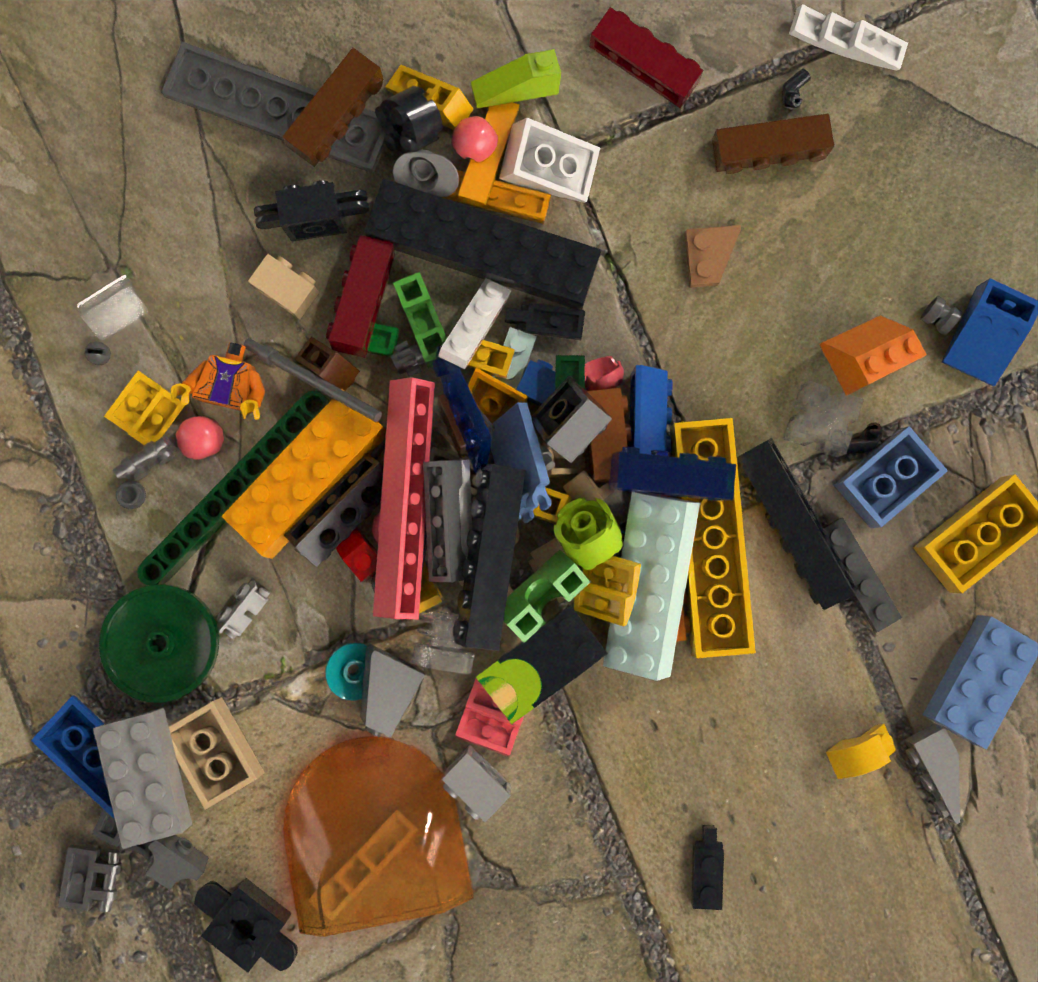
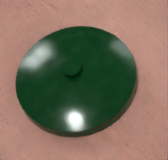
M158 584L144 586L124 595L108 612L100 631V658L110 680L125 694L135 699L152 703L176 700L197 689L214 668L219 652L217 623L207 605L192 592L174 585Z

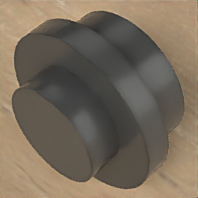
M125 481L116 491L118 503L126 509L140 507L146 498L145 488L137 481Z

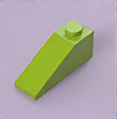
M555 49L525 54L471 81V89L477 109L558 95L561 70Z

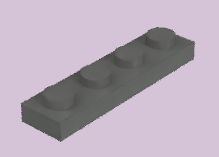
M839 518L823 527L858 588L856 595L853 597L873 631L879 632L900 620L902 616L845 520Z

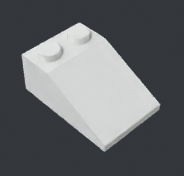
M525 118L512 124L499 179L517 186L585 203L588 200L600 147L532 119Z

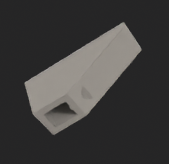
M933 724L904 740L909 748L906 750V754L914 766L918 765L922 773L919 777L921 783L935 797L936 802L933 804L941 818H946L958 824L960 823L959 753L946 729Z

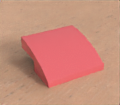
M475 679L455 737L509 757L524 716L511 724L480 682Z

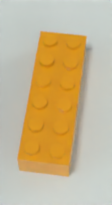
M332 399L221 517L261 556L273 559L289 542L284 535L366 453L370 455L386 438V429L379 422H374L341 402Z

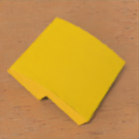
M138 370L104 417L145 445L150 441L155 442L163 437L185 405L181 404V400L177 397L171 400V393Z
M612 556L591 570L583 569V574L589 579L590 583L574 597V610L623 627L626 626L636 597L641 564Z

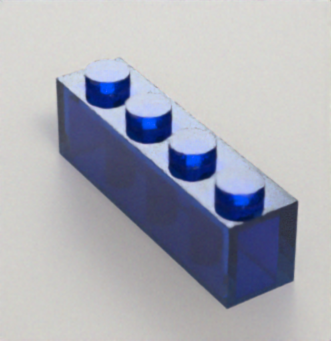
M622 447V451L612 454L609 489L729 501L734 499L736 464L726 463V458L710 456L708 461L697 460L698 455L680 453L679 458L669 457L668 451L651 450V455L640 454V448Z

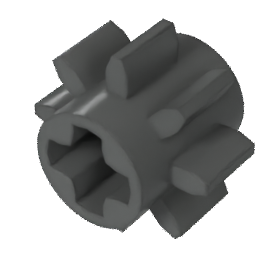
M404 341L394 346L397 353L391 355V358L400 375L407 372L408 376L412 377L422 372L419 366L426 362L416 343L409 346L407 341Z

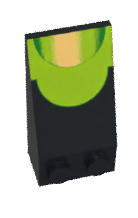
M567 605L549 619L525 643L522 641L478 674L476 678L509 722L513 724L608 653L571 605Z

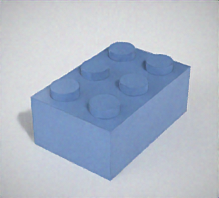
M908 426L896 431L838 480L834 486L871 529L881 528L948 470L912 428Z

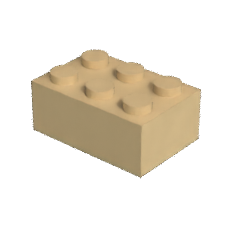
M222 697L210 702L169 727L176 759L205 810L255 781L265 773Z

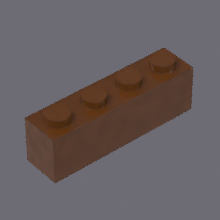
M352 47L282 136L287 147L313 167L319 161L323 162L328 157L333 143L337 139L340 140L346 134L351 120L362 114L366 101L370 96L376 95L380 91L384 80L381 68Z
M829 113L716 129L712 138L717 172L725 171L726 174L738 173L743 168L753 167L754 170H762L770 167L771 164L781 163L782 166H790L798 163L799 160L809 159L810 162H818L824 160L835 147Z

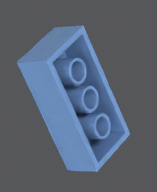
M977 615L926 707L923 716L971 744L987 750L1038 657V643L992 616Z

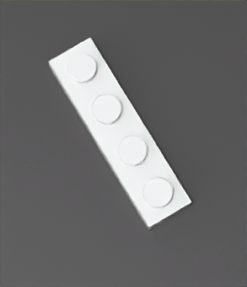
M486 278L442 345L438 357L466 369L507 302L511 290Z

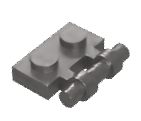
M167 436L161 437L155 442L150 441L143 446L144 449L134 456H127L122 459L121 464L114 468L113 472L119 479L123 477L131 480H140L146 477L151 472L150 468L156 464L167 463L175 457L174 453L179 450L175 439Z
M73 844L69 846L58 907L88 911L92 908L93 900H100L99 911L110 912L112 903L117 897L118 890L115 888L117 874L121 871L122 863L119 862L121 851L109 850L107 861L99 860L101 848ZM97 873L105 874L102 888L95 887Z

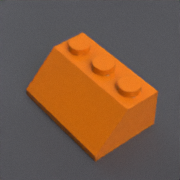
M881 315L819 344L846 396L927 355L913 329Z

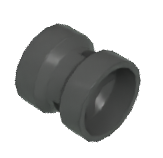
M937 296L924 310L920 320L926 324L935 325L938 332L946 335L956 325L962 315V311L956 307H949L946 305V300Z

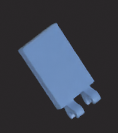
M517 402L486 429L495 465L526 470L519 520L522 515L524 523H528L534 518L533 510L539 505L541 511H545L551 506L550 497L545 489L550 480L527 403Z

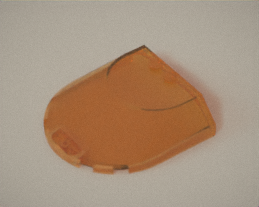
M363 736L352 738L322 752L304 769L297 779L285 808L283 833L300 934L326 937L441 914L474 899V889L456 799L443 788L445 784L442 781L444 773L430 760L431 758L418 748L396 741L390 737Z

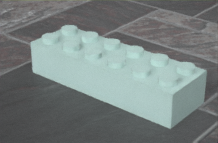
M632 492L621 558L640 563V576L634 605L627 625L623 627L610 622L605 650L608 654L604 656V667L655 681L671 676L700 506L699 502L651 493Z

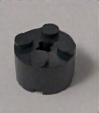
M418 86L409 87L382 101L380 106L375 109L376 117L386 133L384 137L385 144L391 151L397 150L402 154L416 152L440 138L437 137L443 127L440 112L433 99L428 101L422 95L425 91Z

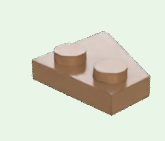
M741 225L686 229L685 242L690 288L718 286L740 233Z

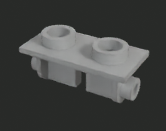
M253 578L248 584H242L235 594L236 600L230 607L225 606L217 616L218 632L222 633L226 628L225 634L230 638L235 639L236 636H241L252 621V618L244 613L248 610L257 615L269 600L267 597L270 592L263 587L257 590V584Z

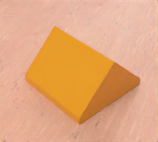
M478 368L474 370L465 391L478 424L486 429L517 402L527 403L528 399L527 395Z

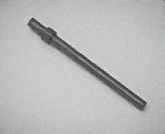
M251 338L245 340L243 346L258 355L259 360L268 365L274 364L374 422H378L381 419V411L284 358L271 346H263Z

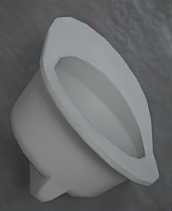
M421 149L416 152L404 153L396 160L393 166V176L396 183L426 193L447 197L454 193L458 187L459 176L452 162L444 156L434 154L428 150Z

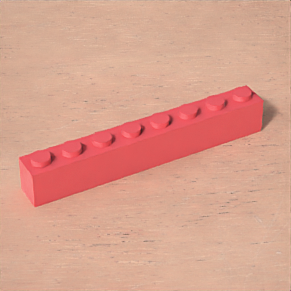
M416 378L390 380L373 617L419 620L426 520L423 462H430L435 382Z

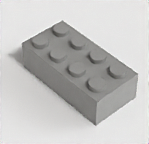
M164 708L105 723L93 728L122 849L183 833L193 825Z

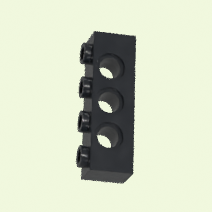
M366 453L284 535L316 567L322 561H325L331 555V552L343 540H346L352 531L363 520L367 519L372 511L381 503L383 465Z

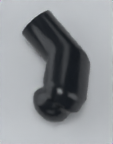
M801 69L783 84L782 103L786 108L794 109L802 104L803 99L800 98L799 89L811 80L807 70Z
M876 422L870 423L858 439L844 440V453L852 454L873 451L883 436L882 426Z

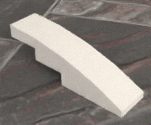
M803 4L796 9L789 35L824 50L896 71L901 68L908 45L907 42L864 20H860L855 24L833 12L825 16Z

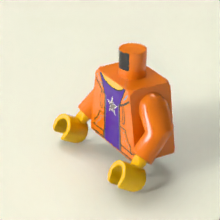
M229 342L225 358L210 355L208 360H204L182 383L173 385L171 387V400H174L178 395H182L181 404L187 405L189 403V394H192V398L200 402L239 410L243 419H246L248 413L253 412L254 419L258 420L260 418L259 408L265 395V389L260 374L255 370V367L249 363L242 362L246 347Z

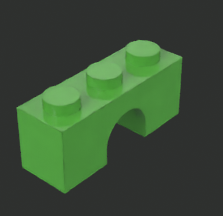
M420 272L393 282L428 369L446 362L447 360L438 357L447 337Z
M559 550L507 597L504 622L525 643L546 623L542 619L541 613L544 606L550 600L556 597H563L570 602L590 581L565 553Z

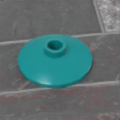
M349 643L338 648L330 656L325 669V677L329 688L338 697L350 701L362 699L365 656L368 645ZM351 665L358 666L355 673L348 672V668Z

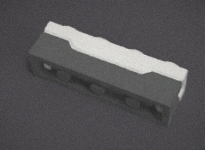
M470 461L423 462L429 582L463 581L462 566L464 561L467 560L469 549L466 543L467 534L472 529Z

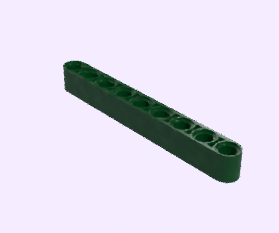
M318 391L306 392L142 561L137 570L139 580L145 585H158L168 582L226 522L221 516L329 403V400ZM321 399V409L317 412H311L309 409L311 401ZM300 419L302 428L297 433H291L289 428L291 422ZM274 440H280L282 443V448L277 454L270 452V444ZM259 460L262 465L261 471L256 475H252L250 465L254 461ZM235 481H239L241 491L238 495L233 496L230 493V486ZM219 502L221 512L216 517H213L210 513V507L213 503ZM197 522L200 525L201 531L194 538L190 534V528ZM175 543L180 547V554L176 559L172 558L170 554V549ZM153 565H157L160 570L159 577L156 580L150 576V569Z

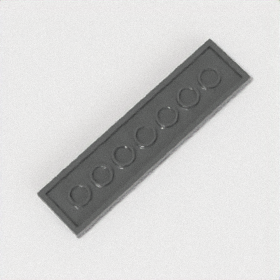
M182 42L161 93L165 98L283 140L282 136L318 91ZM365 108L359 117H354L348 124L346 134L340 140L337 139L330 147L331 151L328 157L374 173L385 145L384 137L386 135L375 112Z

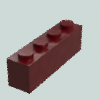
M611 7L590 36V48L680 109L700 82L704 71L695 60L691 58L686 59L670 43L661 42L654 37L649 29L639 27L624 12L615 11Z
M360 235L357 245H352L350 251V261L352 262L350 270H345L343 274L342 287H344L342 296H337L334 305L335 320L334 323H329L326 332V339H329L332 350L366 358L374 325L376 324L395 258L393 243Z

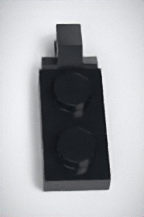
M536 303L522 304L521 310L506 308L505 323L519 325L518 330L580 341L582 339L585 318L584 310Z
M702 825V841H696L695 846H693L691 898L693 909L722 910L724 849L723 842L717 841V828L714 827L715 825Z

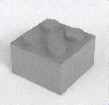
M470 744L445 769L442 781L445 782L443 788L453 798L456 799L459 796L466 803L464 807L466 811L476 820L480 817L486 822L511 796V784Z

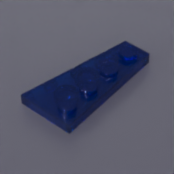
M438 346L436 359L433 360V369L436 376L441 379L444 394L449 401L454 418L466 444V450L474 472L477 473L481 469V464L488 463L492 436L459 366L438 357L442 347Z

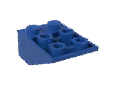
M991 278L976 286L942 363L994 387L1032 329L1038 316V300Z

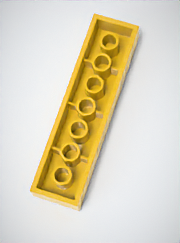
M733 418L674 423L670 426L676 498L700 503L685 588L687 616L690 621L691 656L707 658L754 654L756 651Z

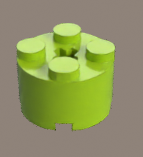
M584 497L569 502L559 511L557 515L558 521L553 528L554 534L566 555L576 565L581 566L585 570H591L596 565L604 563L615 553L619 552L623 546L621 530L609 506L598 498H595L596 501L586 500Z

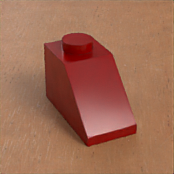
M356 527L346 540H343L335 549L360 582H367L376 573L377 550L361 530Z

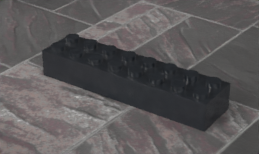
M384 178L364 231L366 237L393 243L394 250L484 280L487 278L500 285L579 310L583 309L601 254V249Z

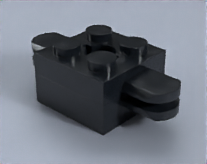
M326 180L315 181L312 185L304 187L288 185L283 187V190L275 191L277 203L256 206L254 208V216L257 217L255 223L258 229L282 227L292 242L347 233L346 216L365 214L369 211V203L365 202L368 196L364 190L338 193L334 183Z
M245 878L233 894L215 881L207 882L197 891L194 904L213 919L201 937L247 973H249L260 957L278 971L286 970L292 965L297 956L298 947L292 940L280 932L292 913L258 886Z

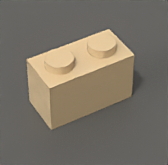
M267 254L248 282L254 289L300 320L319 294V291L314 286L316 281L304 272L298 275L292 271L293 265L283 257L278 255L275 259Z

